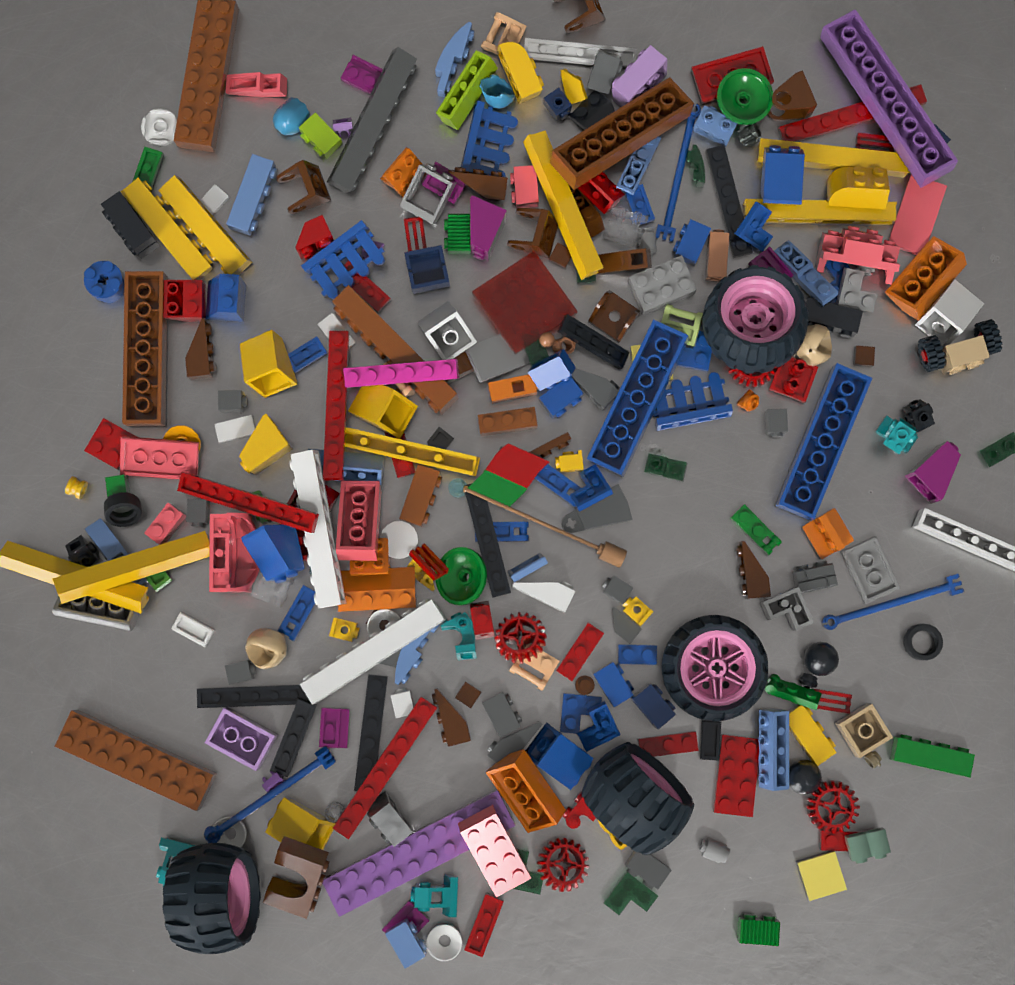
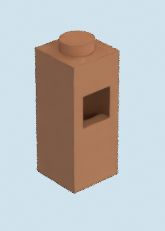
M721 229L713 230L708 235L705 276L707 281H720L727 276L729 233H724L725 231Z

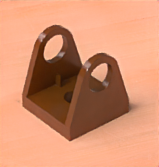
M554 0V2H562V1H565V0ZM585 0L588 11L566 24L564 27L567 33L575 32L606 20L599 0Z
M803 70L795 73L774 91L772 95L773 105L779 110H785V112L781 116H775L770 109L767 115L772 120H801L811 117L817 102Z
M301 160L276 176L278 183L302 177L308 192L307 196L288 207L289 214H296L331 201L318 165Z
M517 208L516 214L538 221L533 242L508 240L507 246L515 250L549 258L558 228L555 217L549 210Z
M609 290L596 305L588 323L620 343L641 311ZM617 312L620 319L616 322L611 321L609 314Z

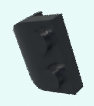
M594 90L569 116L572 121L586 130L615 110L608 98Z

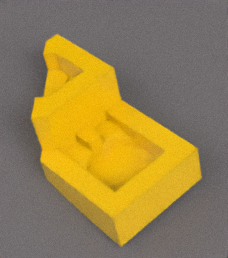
M567 69L560 70L565 95L569 102L574 104L587 99L588 97L581 80L582 77L568 72Z
M412 559L407 567L415 566V579L431 591H434L433 580Z

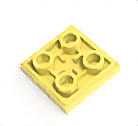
M835 851L797 862L809 901L847 890Z

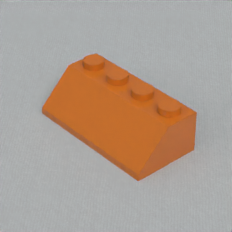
M933 236L885 291L886 295L903 312L919 321L967 265L964 252Z
M415 566L389 568L388 574L351 576L350 570H340L346 604L338 605V612L416 608Z
M524 749L508 754L485 772L527 833L557 825L566 811Z

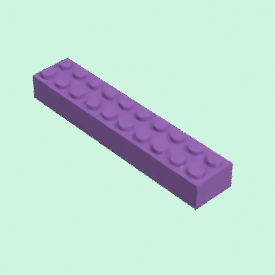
M856 9L825 25L821 32V40L920 188L954 170L958 162L957 158Z
M495 789L414 831L395 847L389 844L325 877L323 885L338 916L340 917L470 850L460 833L458 823L493 805L506 830L514 827L515 822L499 791Z

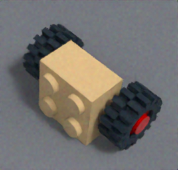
M993 319L976 323L974 325L975 338L946 345L945 347L940 345L941 342L936 335L919 339L918 352L920 353L919 357L922 360L921 363L927 372L941 369L943 374L949 372L950 375L966 369V367L968 370L985 364L984 360L988 359L989 355L1001 352L1002 337L999 334L1000 330L997 329L998 325L995 324Z

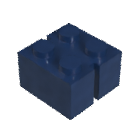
M442 245L404 252L413 294L450 287Z
M647 683L631 697V700L654 728L659 730L676 715L674 712L676 708L669 700H664L661 697L663 692L656 684Z

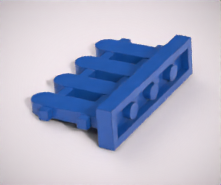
M477 101L473 111L461 167L466 168V171L473 172V169L484 170V173L491 174V171H500L506 177L504 171L499 170V165L507 164L510 159L509 154L503 152V148L513 144L514 138L512 135L507 134L508 128L514 129L518 124V120L516 117L511 116L512 112L507 111L506 114L493 111L491 106L485 109V102ZM481 121H484V127L480 126ZM489 124L502 126V132L488 129ZM476 139H480L479 145L475 144ZM485 141L499 144L498 150L485 147ZM472 156L476 157L475 163L471 162ZM481 159L495 162L494 168L481 165Z
M359 221L301 265L306 273L313 274L310 278L312 281H318L324 290L321 292L324 297L328 295L329 298L335 299L340 294L337 288L342 284L345 287L349 285L352 288L355 284L352 276L356 273L362 277L368 276L370 269L367 265L372 261L376 265L384 264L385 257L383 253L385 250L382 247L378 249L371 239L374 235L372 232L367 233L370 228L364 221ZM361 246L369 255L365 260L357 252V249ZM346 257L354 267L349 272L341 262ZM331 268L339 278L334 283L326 273Z
M716 372L710 373L708 382L704 383L701 382L700 377L693 376L688 386H683L682 382L678 379L673 380L671 389L664 391L657 405V411L654 412V417L658 416L655 422L656 430H666L731 417L733 413L732 404L726 405V403H729V397L724 396L722 385H725V380L720 379L719 374ZM710 387L713 400L706 401L703 389ZM691 391L694 403L687 405L685 392ZM668 395H673L675 403L673 408L668 407L666 399Z

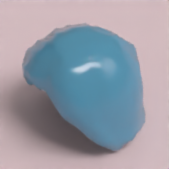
M494 74L481 79L480 88L489 106L501 109L514 101L515 94L513 89L505 79Z
M290 97L276 110L273 116L274 127L283 135L297 134L300 132L299 127L310 117V112L307 106L299 101L298 98Z

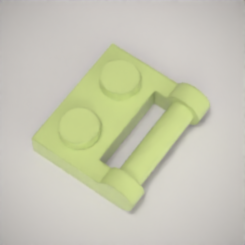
M667 304L661 323L689 336L687 345L695 347L703 321V313H693ZM671 315H674L685 319L693 320L695 322L693 326H690L687 324L671 321L669 319Z

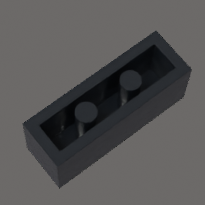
M809 297L804 300L808 307V325L820 324L826 326L830 333H833V331L838 332L840 336L846 338L854 337L858 333L863 311L829 302L823 306L817 299Z

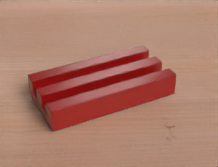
M857 133L855 148L877 150L860 147V145L889 148V151L886 152H894V147L891 143L861 140L890 142L886 136Z
M421 217L404 219L408 252L412 251L408 222H412L415 249L419 250L415 221H419L423 249L427 248L423 219Z
M425 543L409 553V556L433 581L444 576L449 571V568Z
M813 689L822 694L847 698L846 701L820 698L821 702L846 705L845 709L818 705L817 709L850 714L851 694Z

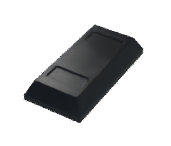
M702 720L700 759L719 761L722 722Z

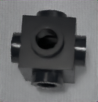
M919 399L913 400L909 405L903 407L905 421L915 427L917 432L935 424L932 416L933 409L929 403Z
M82 535L65 545L69 555L68 559L71 562L88 567L98 560L95 553L97 551L96 546L91 541L88 543Z

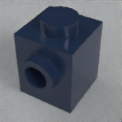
M559 87L543 98L544 106L555 121L559 119L564 120L571 114L572 104Z

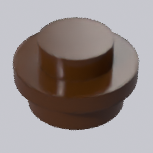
M586 675L580 676L575 683L577 692L582 695L590 694L595 687L593 679Z

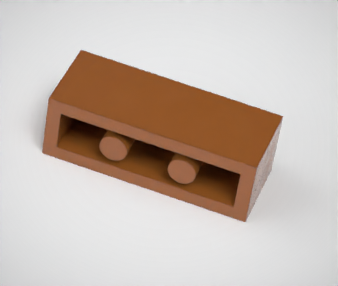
M535 407L478 415L480 436L537 429L538 426Z
M417 465L399 518L400 520L422 527L423 523L427 524L430 513H427L429 505H434L436 499L434 491L436 487H440L443 478L440 477V471Z

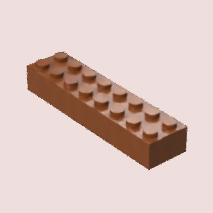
M236 0L197 1L174 135V142L177 147L215 153L226 90V76L229 72L239 13Z
M669 77L553 149L550 164L575 190L690 117L694 102Z
M125 271L122 424L126 426H166L167 319L163 318L164 280H168V276L163 271Z
M349 285L332 301L335 306L333 309L337 316L342 320L346 319L351 330L355 333L359 332L364 343L369 347L372 345L378 357L382 360L386 359L388 364L424 361ZM444 380L407 383L415 388V393L419 398L428 401V406L436 414L439 412L443 415L458 400L457 393Z
M71 710L54 746L195 811L201 809L217 775L214 771L79 710Z

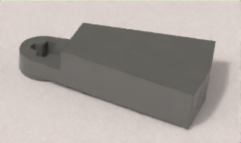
M619 484L611 488L612 495L580 512L576 509L567 514L562 519L561 525L563 530L568 533H575L631 521L630 508ZM569 518L572 521H576L573 529L570 526H566Z

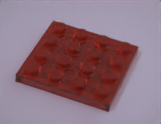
M535 251L472 291L474 298L515 355L540 339L544 332H550L558 327L565 315L569 314L573 317L578 313Z

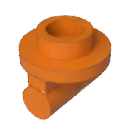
M749 389L737 402V405L746 411H752L759 405V396Z

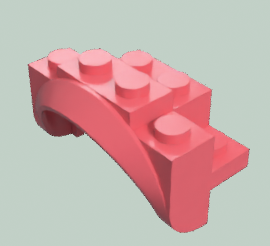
M848 226V229L842 228L841 233L833 230H828V233L822 232L816 260V270L818 272H824L827 260L885 270V284L892 285L894 272H899L900 264L897 263L900 247L895 245V241L884 240V243H882L883 236L878 234L877 230L867 229V232L859 231L860 228L855 226Z
M210 514L209 592H252V585L257 578L259 568L241 537L257 529L252 521L251 514Z

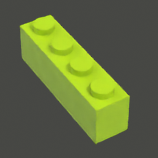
M477 50L474 52L436 111V114L444 124L459 130L482 94L480 88L481 79L490 77L498 69L490 56Z

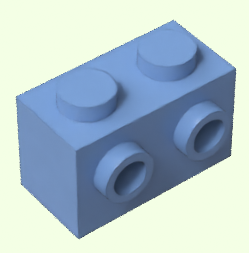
M704 106L694 125L693 132L726 147L737 123L719 113L716 108Z
M407 918L385 932L387 939L405 969L426 957V950L428 949L424 940L418 938L416 934L418 930L413 921L409 922Z

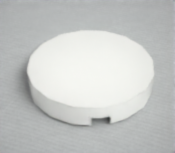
M153 109L142 120V134L152 145L159 147L167 146L174 142L177 119L167 109Z
M394 521L388 524L382 530L380 538H388L389 557L395 559L409 557L410 551H415L418 545V535L415 528L403 521Z

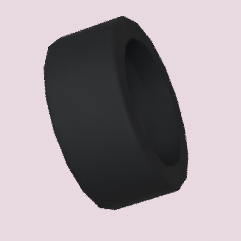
M128 492L112 494L104 502L106 521L117 527H127L135 524L142 516L140 499ZM118 507L133 508L132 510L124 513H118L113 511Z
M917 624L907 630L903 644L906 652L914 659L930 660L940 654L943 648V638L936 627L930 624ZM919 631H927L934 638V647L928 653H919L913 648L912 638Z

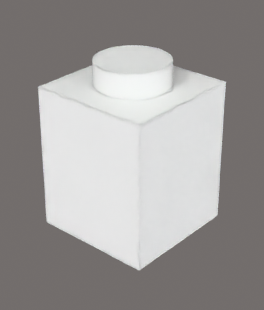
M406 688L394 690L395 694L391 695L395 717L408 716L414 707L411 690L406 691Z

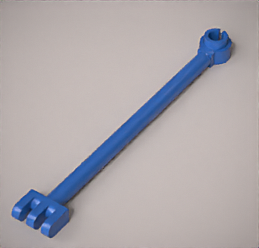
M699 104L695 106L697 112L691 111V115L687 119L664 225H657V239L660 236V232H664L662 240H666L668 233L671 234L669 241H674L676 228H672L671 224L695 119L701 113Z
M959 574L945 577L946 583L839 616L825 615L821 623H828L829 619H833L834 624L832 626L828 624L823 625L825 629L833 630L838 624L946 591H949L951 596L963 593L964 589H955L956 586L962 585L961 581L953 582V579L960 577Z
M327 747L319 749L315 752L316 760L220 826H208L204 831L206 841L208 843H217L224 834L223 832L316 768L323 765L326 770L332 766L336 760L332 757Z

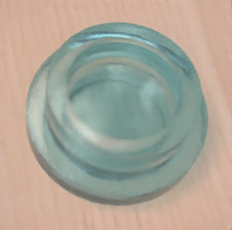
M460 478L453 479L448 486L449 493L457 498L464 496L463 487L467 485L466 482Z

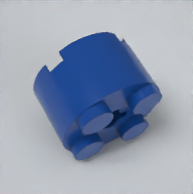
M98 261L85 270L84 285L87 291L97 300L105 303L116 302L124 295L125 274L110 261Z

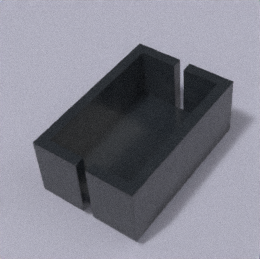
M120 191L101 203V206L104 208L102 211L103 215L112 224L115 232L122 238L124 244L134 256L138 254L142 259L160 246Z

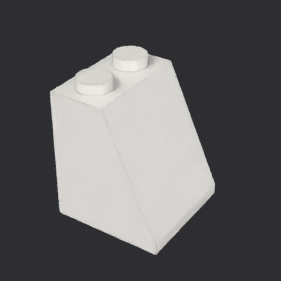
M954 280L915 326L927 336L936 335L941 342L940 345L945 347L966 329L984 303L957 280Z
M449 301L417 322L442 360L453 359L477 343Z

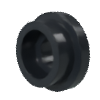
M803 673L802 677H799L798 681L802 687L812 689L818 686V678L812 674Z

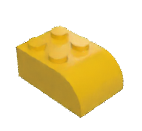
M505 42L500 44L497 49V55L518 104L539 96L543 90L544 83L541 76L536 75L534 70L536 69V64L533 58H529L527 51L518 43Z
M862 166L841 167L829 175L826 184L828 206L886 209L890 192L887 169L880 167L864 168Z

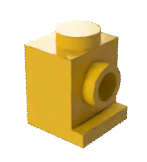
M578 450L577 454H574L573 451L563 452L562 456L555 457L556 469L559 468L560 473L583 471L582 450Z
M636 596L633 599L629 597L623 604L625 608L622 610L638 626H641L654 612ZM635 606L640 607V612L638 614L634 613L633 608Z
M334 617L329 636L353 642L354 638H358L360 628L357 627L358 623ZM344 626L348 628L346 634H343L341 631Z

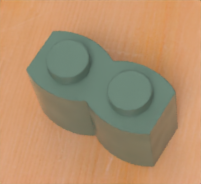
M883 827L844 836L850 860L856 861V864L867 862V858L874 856L875 859H882L887 857L886 854L891 853L886 830Z

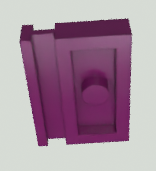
M352 55L341 76V81L371 94L383 69Z
M435 161L433 166L437 168L436 171L442 174L445 172L451 175L448 173V168ZM428 174L422 186L442 197L448 184ZM451 175L453 177L452 180L457 183L448 201L455 205L466 185Z
M770 246L748 263L749 266L758 265L759 267L768 268L769 266L775 268L776 271L782 274L785 273L790 278L794 276Z
M321 708L319 747L348 748L350 709Z
M409 900L382 928V931L386 932L387 929L407 918L409 922L413 921L418 930L416 934H418L430 919L422 911H418V908H414V904Z

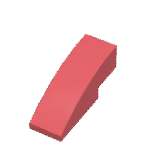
M261 72L229 74L226 76V94L251 97H285L287 95V78L281 73L262 74Z

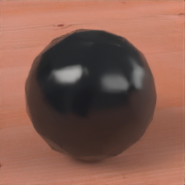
M817 642L807 648L804 662L809 672L817 676H826L837 668L839 656L836 649L829 643Z
M798 760L791 764L789 767V786L793 791L799 794H810L819 788L822 775L821 770L814 762Z

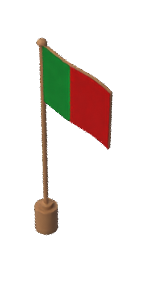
M509 443L496 453L484 472L469 487H463L464 493L469 492L597 549L598 559L618 568L621 567L626 557L627 550L605 541L604 544L600 543L597 546L510 507L525 493L536 475L550 463Z

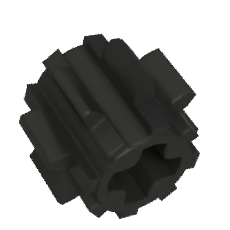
M756 123L742 124L737 131L739 140L744 146H753L762 137Z

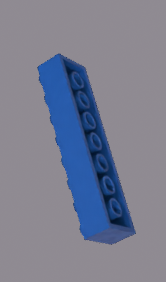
M653 319L587 460L624 477L689 341L687 334Z
M838 363L832 367L777 499L776 507L810 521L815 519L872 377Z

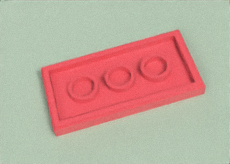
M911 174L888 240L895 241V245H898L900 250L917 255L930 239L947 185L933 181L920 188Z
M121 437L120 475L180 479L181 472H186L198 476L199 442Z

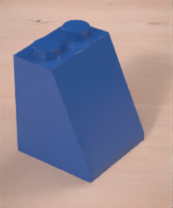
M778 145L764 148L760 186L763 203L802 204L805 157L803 149H800L798 146L781 148Z
M219 274L208 281L206 320L244 322L246 284L240 275Z
M284 524L263 525L241 537L243 544L266 581L282 583L287 581L286 578L297 576L299 571L305 569L296 528Z
M547 722L526 749L527 754L538 767L570 790L578 784L580 777L590 768L594 760L592 756Z

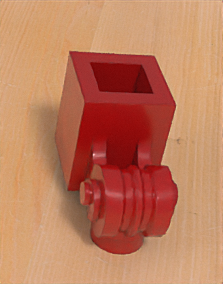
M581 791L575 797L574 801L576 803L572 809L568 807L562 816L567 826L571 829H576L580 826L581 821L579 817L581 815L587 816L592 821L596 819L593 812L587 807Z

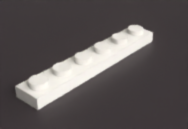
M525 38L524 45L529 58H533V60L584 65L594 64L598 49L619 55L620 61L623 63L622 68H626L631 62L634 63L637 54L636 48Z

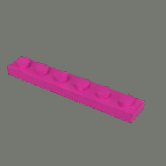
M457 359L343 368L345 388L459 378Z

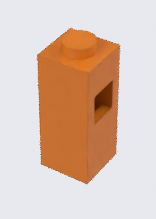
M529 374L488 383L492 404L537 395L538 390Z

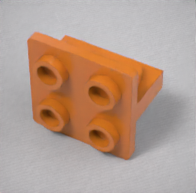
M406 147L380 179L383 183L395 189L403 198L419 165L423 164Z
M835 508L802 526L803 531L820 559L840 551L854 541Z
M378 538L377 561L350 560V575L388 574L390 568L388 538Z

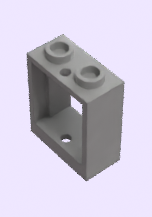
M426 163V165H419L400 207L431 224H435L457 182L452 180L453 177L445 172L440 174L436 171V167ZM425 172L448 184L434 213L411 201Z

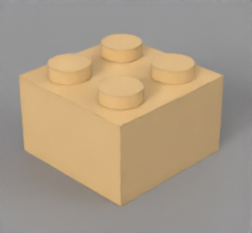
M866 703L835 722L854 756L858 758L863 757L893 738L871 703Z

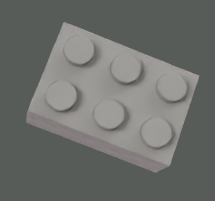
M682 255L632 275L628 279V284L642 316L666 307L667 304H673L693 296L697 291Z

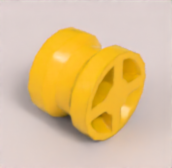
M72 476L66 485L65 494H73L76 498L82 499L86 493L88 482L84 480L79 481L77 477Z

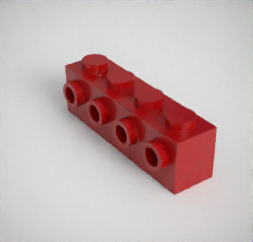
M604 172L578 187L603 214L613 209L625 195L619 188H616L617 185Z

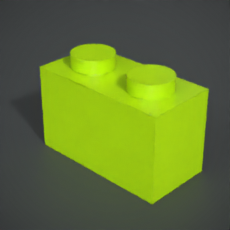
M316 112L299 127L300 137L307 144L310 142L314 146L313 150L319 157L323 155L328 159L343 145L341 138Z

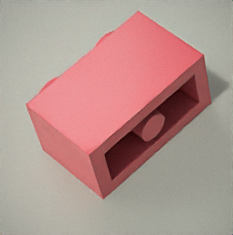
M533 165L513 167V173H510V183L514 184L515 191L511 192L512 203H516V209L538 207L537 174Z
M167 503L144 534L159 545L167 543L185 520L186 514L173 504Z

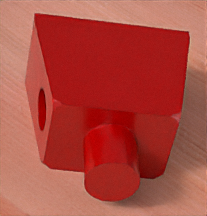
M489 601L470 604L476 640L495 637Z

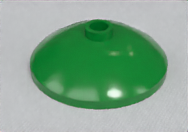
M747 68L737 69L728 73L719 84L717 90L718 106L729 120L743 125L754 124L761 121L769 113L773 105V89L767 78L758 71ZM739 99H744L745 103H741Z
M466 547L453 548L440 559L449 568V571L444 576L435 580L440 595L447 602L454 605H467L475 601L483 592L487 580V570L482 557L476 551Z

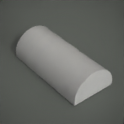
M58 596L53 608L55 616L129 631L134 629L139 616L137 612L90 596L61 604Z

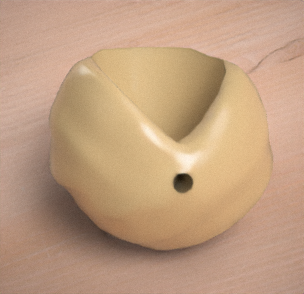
M820 324L808 325L805 339L797 351L799 358L804 360L807 365L816 366L826 362L831 357L832 343L827 327Z
M260 628L253 631L249 635L245 647L248 659L260 669L276 667L286 657L287 644L284 635L269 628Z

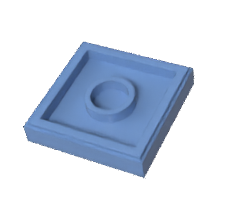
M538 553L510 569L508 574L513 582H516L548 564V562L541 553Z

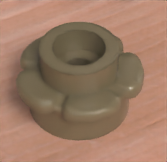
M871 751L864 756L865 761L871 768L875 769L877 766H881L880 761L882 758L876 751Z

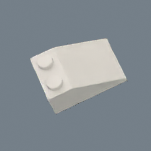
M564 581L561 584L558 582L514 583L512 588L563 613L566 612L575 593L572 590L573 586Z

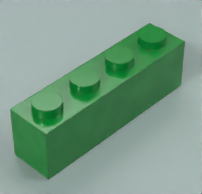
M901 734L900 738L894 736L890 760L971 778L975 754L969 753L970 749L966 748L950 749V745L938 743V746L931 745V741L920 738L919 742L912 741V736Z

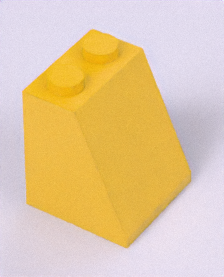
M273 330L266 331L261 335L240 343L244 382L264 398L297 385L283 339Z
M384 385L361 386L348 412L400 439L418 405L392 388Z
M267 414L262 416L239 455L242 460L239 463L243 469L254 475L259 474L293 450L272 418Z
M283 797L277 805L273 818L268 822L265 833L279 842L286 836L323 850L334 830L332 828L336 822L293 799Z

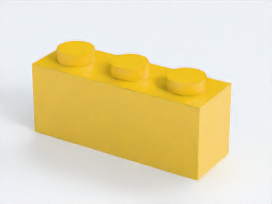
M798 704L789 710V730L810 760L819 766L837 753L834 749L836 745L830 737L826 738L822 733L824 728L818 721L815 722L811 717L813 715L812 711L808 707Z

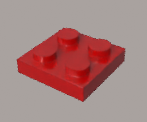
M103 418L84 451L119 470L121 437L137 436Z

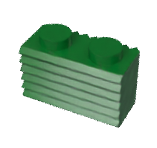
M448 214V219H444V230H448V238H444V249H448L449 255H470V214Z
M744 914V917L738 918L737 941L739 943L779 946L780 921L775 919V916L764 915V918H756L755 914Z

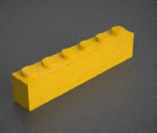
M174 175L158 190L162 195L160 198L168 206H172L174 215L178 219L184 220L186 229L192 234L195 233L198 237L196 239L203 248L207 247L210 251L209 256L215 262L218 261L222 265L221 270L225 274L240 275L253 263L180 177Z
M137 178L124 188L121 193L191 279L201 280L213 270L210 266L213 262L206 254L201 255L198 251L201 247L194 239L190 241L187 238V230L182 224L178 226L174 222L177 218L170 210L165 211L162 207L164 202L158 195L154 197L151 194L152 188L146 180L142 182Z

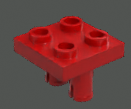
M792 357L787 363L776 368L769 390L805 403L818 366L807 365L804 360Z

